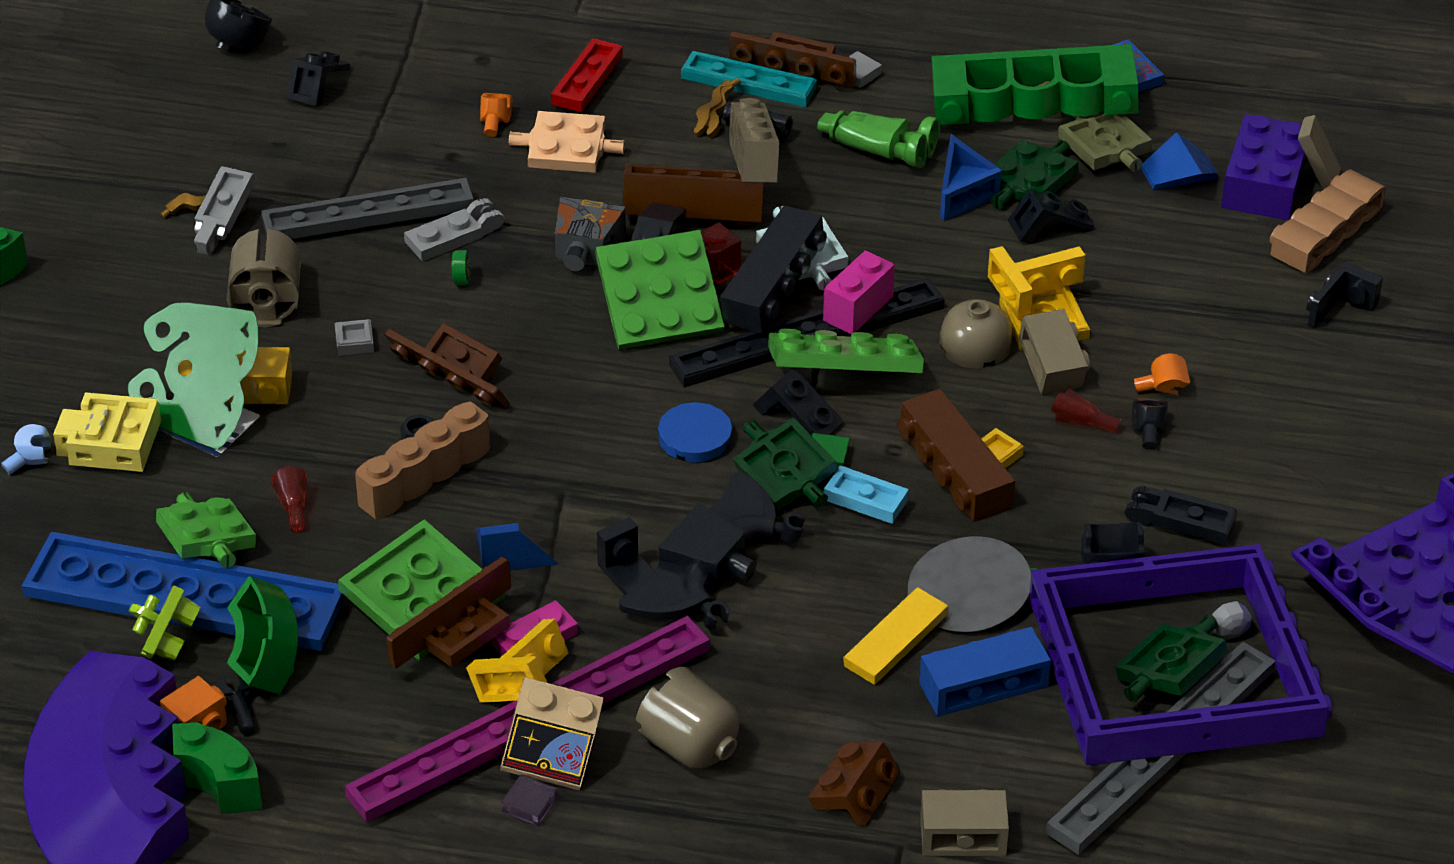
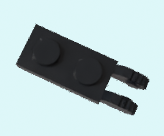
M1140 485V487L1134 488L1131 495L1133 502L1127 504L1124 511L1126 519L1132 522H1140L1143 526L1152 523L1155 526L1226 545L1235 524L1238 510L1230 506L1166 489L1162 491Z

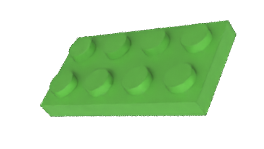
M780 329L779 333H769L768 348L777 367L923 373L924 358L914 341L909 340V337L903 334H888L887 338H873L872 334L865 332H853L851 337L837 336V333L827 330L816 331L815 335H803L799 330Z

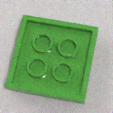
M700 230L596 247V260L618 350L723 332L724 323Z
M424 519L338 580V590L390 635L395 629L403 626L425 608L439 601L482 569ZM505 593L491 603L494 605L504 599ZM424 649L414 657L420 661L430 652Z

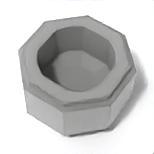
M1238 601L1222 604L1212 614L1218 622V627L1214 631L1217 636L1225 640L1238 638L1251 627L1252 616L1246 606Z

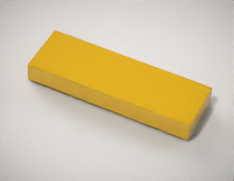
M917 587L843 657L844 667L875 685L948 615V605Z

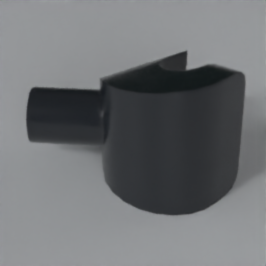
M1137 398L1133 401L1132 426L1134 431L1143 432L1142 447L1145 449H1155L1157 447V433H1165L1168 402L1165 400Z

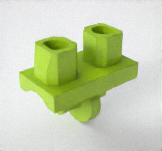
M173 585L160 614L154 612L160 599L153 595L148 596L144 606L131 604L128 611L137 617L132 629L133 632L143 635L148 623L154 625L140 655L149 659L156 655L163 659L176 660L185 640L169 634L165 630L171 619L191 628L201 608L190 599L182 596L183 589Z

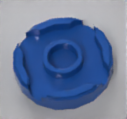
M697 402L680 404L669 409L661 417L658 426V439L661 448L669 456L676 459L678 455L686 457V462L710 461L721 456L727 450V445L732 440V425L730 418L721 409L710 404Z

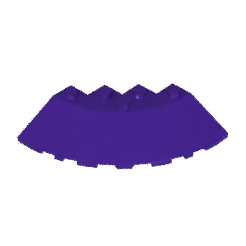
M89 651L54 689L39 714L30 736L24 761L23 790L26 812L33 837L46 857L47 864H162L190 838L185 805L179 802L186 794L182 762L173 756L172 724H179L177 716L160 706L161 699L177 690L175 675L144 657Z

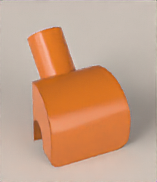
M483 93L481 95L480 122H485L484 134L486 136L495 137L498 132L499 123H509L513 107L511 95Z
M1173 353L1161 355L1153 361L1151 365L1152 375L1134 379L1137 393L1155 389L1159 392L1177 396L1178 391L1174 387L1185 388L1190 384L1185 359Z

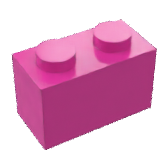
M865 250L824 288L823 321L850 334L860 329L893 297L895 264Z

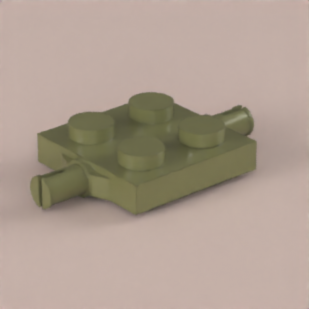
M1103 111L1091 116H1073L1076 120L1059 126L1058 137L1063 142L1066 141L1070 149L1093 170L1106 168L1109 165L1121 162L1132 172H1135V169L1138 171L1142 166V160L1137 156L1152 151L1153 140L1125 114L1104 115Z

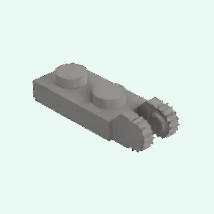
M484 198L479 201H473L467 209L451 213L404 232V240L419 259L424 262L479 240L494 230L497 231L498 228L500 229L503 226L505 218L499 210H493V203L488 198Z

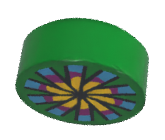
M455 250L452 254L451 262L453 282L456 286L470 285L472 274L470 253L468 250Z

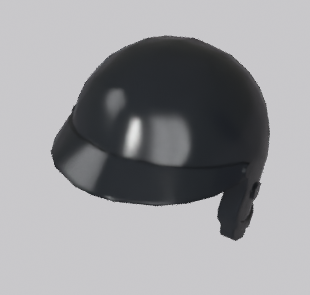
M1140 522L1084 524V532L1081 539V558L1083 564L1142 558L1148 552L1144 548V532Z

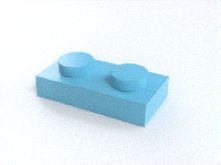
M839 466L838 471L834 473L825 486L824 493L828 496V502L893 524L908 501L909 489Z

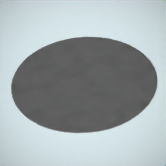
M980 536L962 537L944 542L921 557L910 574L908 595L918 587L948 605V615L936 627L956 632L979 631L1006 621L1023 606L1030 593L1031 571L1022 554L1005 542Z

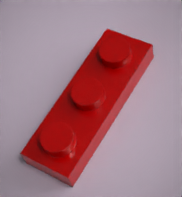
M592 38L551 93V104L568 110L582 112L623 57V46Z

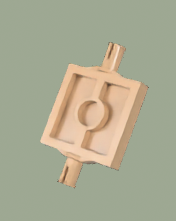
M538 111L535 126L530 133L510 131L509 146L529 147L528 168L596 173L598 161L604 153L623 155L625 140L605 139V116Z

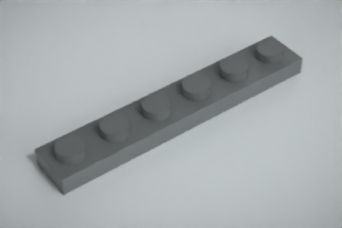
M460 178L261 210L266 238L267 230L273 229L281 231L291 239L450 214L467 209L473 202V196L467 178Z

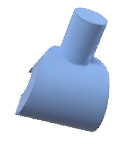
M29 424L19 429L14 439L17 452L1 463L9 475L25 464L39 465L48 463L49 460L45 458L44 450L50 449L52 440L47 429L36 424Z

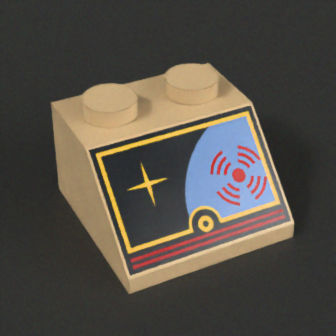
M524 677L500 770L580 791L604 698Z

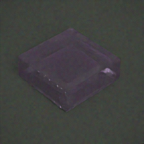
M521 774L502 800L501 812L538 826L558 798L557 788Z

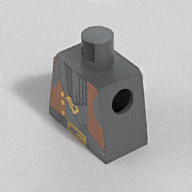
M561 196L555 228L556 257L559 260H563L566 268L572 271H580L584 264L598 266L595 255L596 247L620 243L626 234L625 206Z

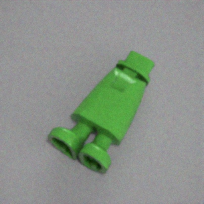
M840 110L836 114L826 112L818 121L817 131L829 134L830 139L840 142L845 146L890 160L897 158L910 166L922 168L926 163V158H931L935 151L940 134V121L936 117L929 116L921 122L917 131H910V123L907 119L890 118L851 111L847 116L846 111Z

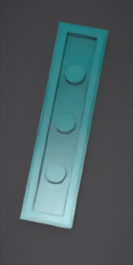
M692 51L681 69V79L718 87L724 81H732L737 77L740 84L734 87L736 92L805 108L817 89V79L697 51Z

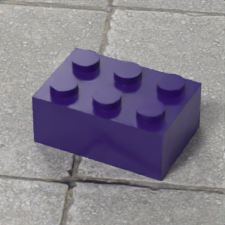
M1244 114L1225 175L1221 208L1290 220L1307 157L1298 140L1301 124L1269 119L1260 115Z

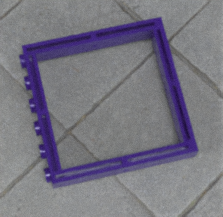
M1260 544L1031 570L1029 600L1046 651L1051 659V665L1085 765L1097 766L1101 763L1305 738L1317 739L1324 736L1326 721L1332 717L1331 700L1327 694L1323 695L1320 688L1318 669L1316 666L1312 667L1309 662L1307 643L1305 639H1300L1298 636L1295 615L1287 610L1284 589L1282 585H1277L1274 579L1273 563L1271 559H1266ZM1244 588L1272 659L1275 660V666L1288 698L1102 720L1064 608Z

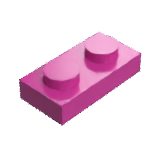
M555 600L510 623V627L491 639V645L503 656L543 619L554 618L557 621L564 641L578 635V623Z

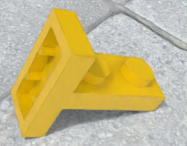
M1001 246L989 251L988 278L1017 320L1023 319V316L1031 315L1033 295L1082 283L1086 255L1079 246L1014 263L1004 247Z
M543 619L500 658L477 659L469 664L466 669L480 703L518 701L524 677L547 683L545 675L569 652L556 619Z

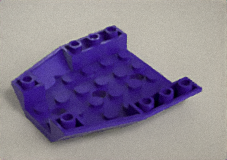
M1454 473L1440 480L1435 502L1337 550L1321 537L1292 551L1291 556L1368 629L1454 674V605L1447 606L1445 604L1446 602H1454ZM1403 555L1408 557L1410 560L1405 558H1395L1394 556Z

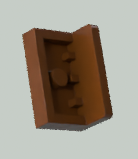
M852 741L844 743L825 773L820 776L817 785L808 796V799L815 810L847 809L857 826H866L899 776L900 770L884 741Z

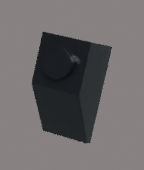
M652 202L639 215L631 241L681 233L687 213L686 208Z

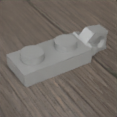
M223 166L220 167L194 218L196 222L194 231L197 234L194 243L197 247V253L211 255L218 244V239L225 240L227 234L230 233L256 181L254 173Z

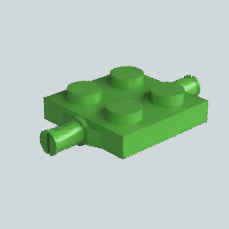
M185 492V495L184 493L178 495L177 503L172 504L170 507L156 509V523L181 559L196 556H213L217 558L223 568H227V565L230 568L236 562V557L232 552L255 548L256 533L230 498L215 497L206 502L197 503L190 493Z

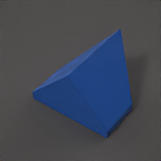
M1178 132L1168 139L1141 166V170L1153 190L1208 181L1218 177V173L1206 153Z
M952 134L950 136L941 192L940 218L943 221L990 202L991 198L1000 192L1002 171Z
M518 523L475 528L482 569L500 557L509 560L510 571L559 564L520 532Z

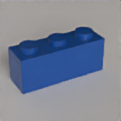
M1029 627L921 656L919 684L938 717L1047 688L1051 659L1033 628Z

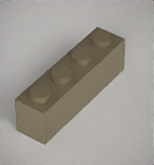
M742 98L740 102H731L729 143L742 182H777L779 140L765 103H760V100L755 98Z

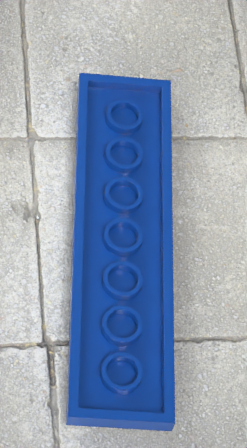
M50 532L22 584L25 597L133 616L128 611L131 604L144 606L149 595L160 599L154 611L160 614L174 585L184 590L182 596L201 607L191 626L192 628L236 635L234 619L227 607L248 576H252L278 585L283 589L290 599L296 616L298 628L297 647L322 651L346 598L338 590L337 583L233 565L230 568L227 565V568H223L220 562L194 557L181 559L177 554ZM171 619L170 622H169V623H171V624H176V625L185 626V625H183V624H181V623H179V622H177V621H175V620H172V619Z

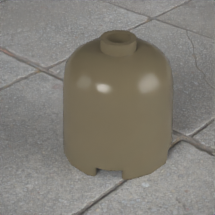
M680 666L670 670L666 674L670 680L659 691L652 687L642 701L636 715V721L642 725L638 733L689 768L705 769L720 760L728 759L737 747L736 738L740 725V719L735 707L689 668Z

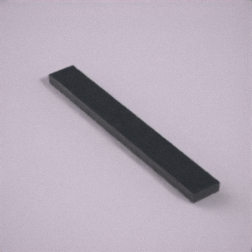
M929 278L894 288L893 297L856 332L872 331L944 309L945 299ZM823 310L767 326L763 333L750 331L670 355L669 366L682 386L688 387L773 361L774 359L768 348L769 333H779L780 329L799 330L803 335H815V332L819 330L833 331L837 333V336L851 337V334L823 321Z

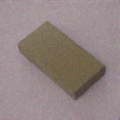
M1316 115L1304 117L1298 140L1322 189L1330 186L1333 178L1339 175L1341 167Z

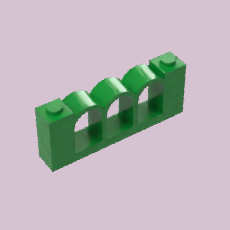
M1132 44L932 56L935 117L939 119L940 125L969 124V119L978 122H994L1005 119L1012 113L1017 117L1025 119L1048 118L1059 111L1067 115L1082 117L1096 115L1103 111L1104 115L1139 113L1138 80ZM1050 81V83H1048V84H1046V85H1043V86L1030 87V86H1036V85H1040V84H1042V83H1044V82Z

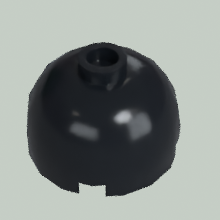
M209 0L205 12V25L209 34L218 40L216 43L217 47L234 53L236 48L248 50L256 47L264 40L273 20L270 16L254 7L250 9L241 5L242 2L238 0Z

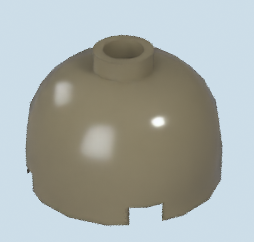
M980 299L965 300L956 304L945 315L940 331L939 344L946 351V357L949 361L961 367L981 369L984 368V363L995 360V365H997L1009 356L1012 346V328L1008 316L998 305Z

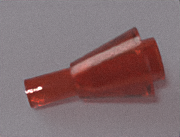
M1068 387L1066 394L1058 392L1051 412L1057 414L1055 419L1057 422L1088 426L1096 425L1113 433H1116L1121 419L1099 411V408L1070 387Z
M285 466L271 476L270 483L284 510L288 513L290 530L298 533L306 528L303 509L308 475L301 468Z

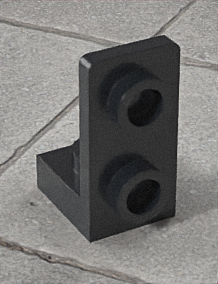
M321 51L320 55L306 53L304 58L293 59L286 98L314 106L321 105L327 72L349 70L350 63L341 61L339 54Z
M1031 188L1007 219L1018 239L1028 244L1033 242L1050 218L1091 231L1094 227V223L1087 214V207L1081 202L1074 199L1068 201L1059 198L1050 191L1043 193Z
M1345 261L1336 272L1329 273L1324 286L1319 292L1314 291L1311 294L1306 307L1307 311H1310L1308 325L1315 328L1340 298L1373 311L1379 304L1383 277Z
M795 367L791 368L753 404L761 415L766 413L772 406L778 411L784 406L811 436L813 433L829 435L842 423V418Z
M630 517L597 531L598 566L624 595L642 585L652 576L654 570L638 553V525Z

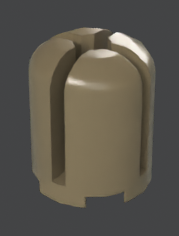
M257 229L240 237L232 248L226 300L229 308L253 311L257 318L258 327L267 328L280 325L283 318L290 315L294 308L297 309L301 261L298 246L293 240L281 231L273 229L267 230L265 261L260 259L261 236L260 230ZM263 289L268 290L266 300H263Z

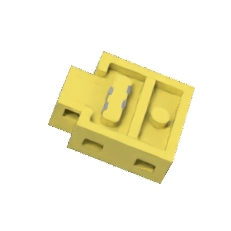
M85 392L80 405L81 410H62L53 433L57 456L68 457L69 465L143 472L161 423L158 399Z

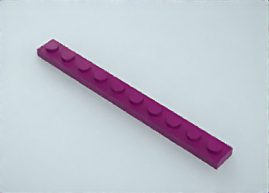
M686 616L551 684L603 697L602 704L709 651L710 639ZM517 701L345 785L346 798L367 823L504 754Z

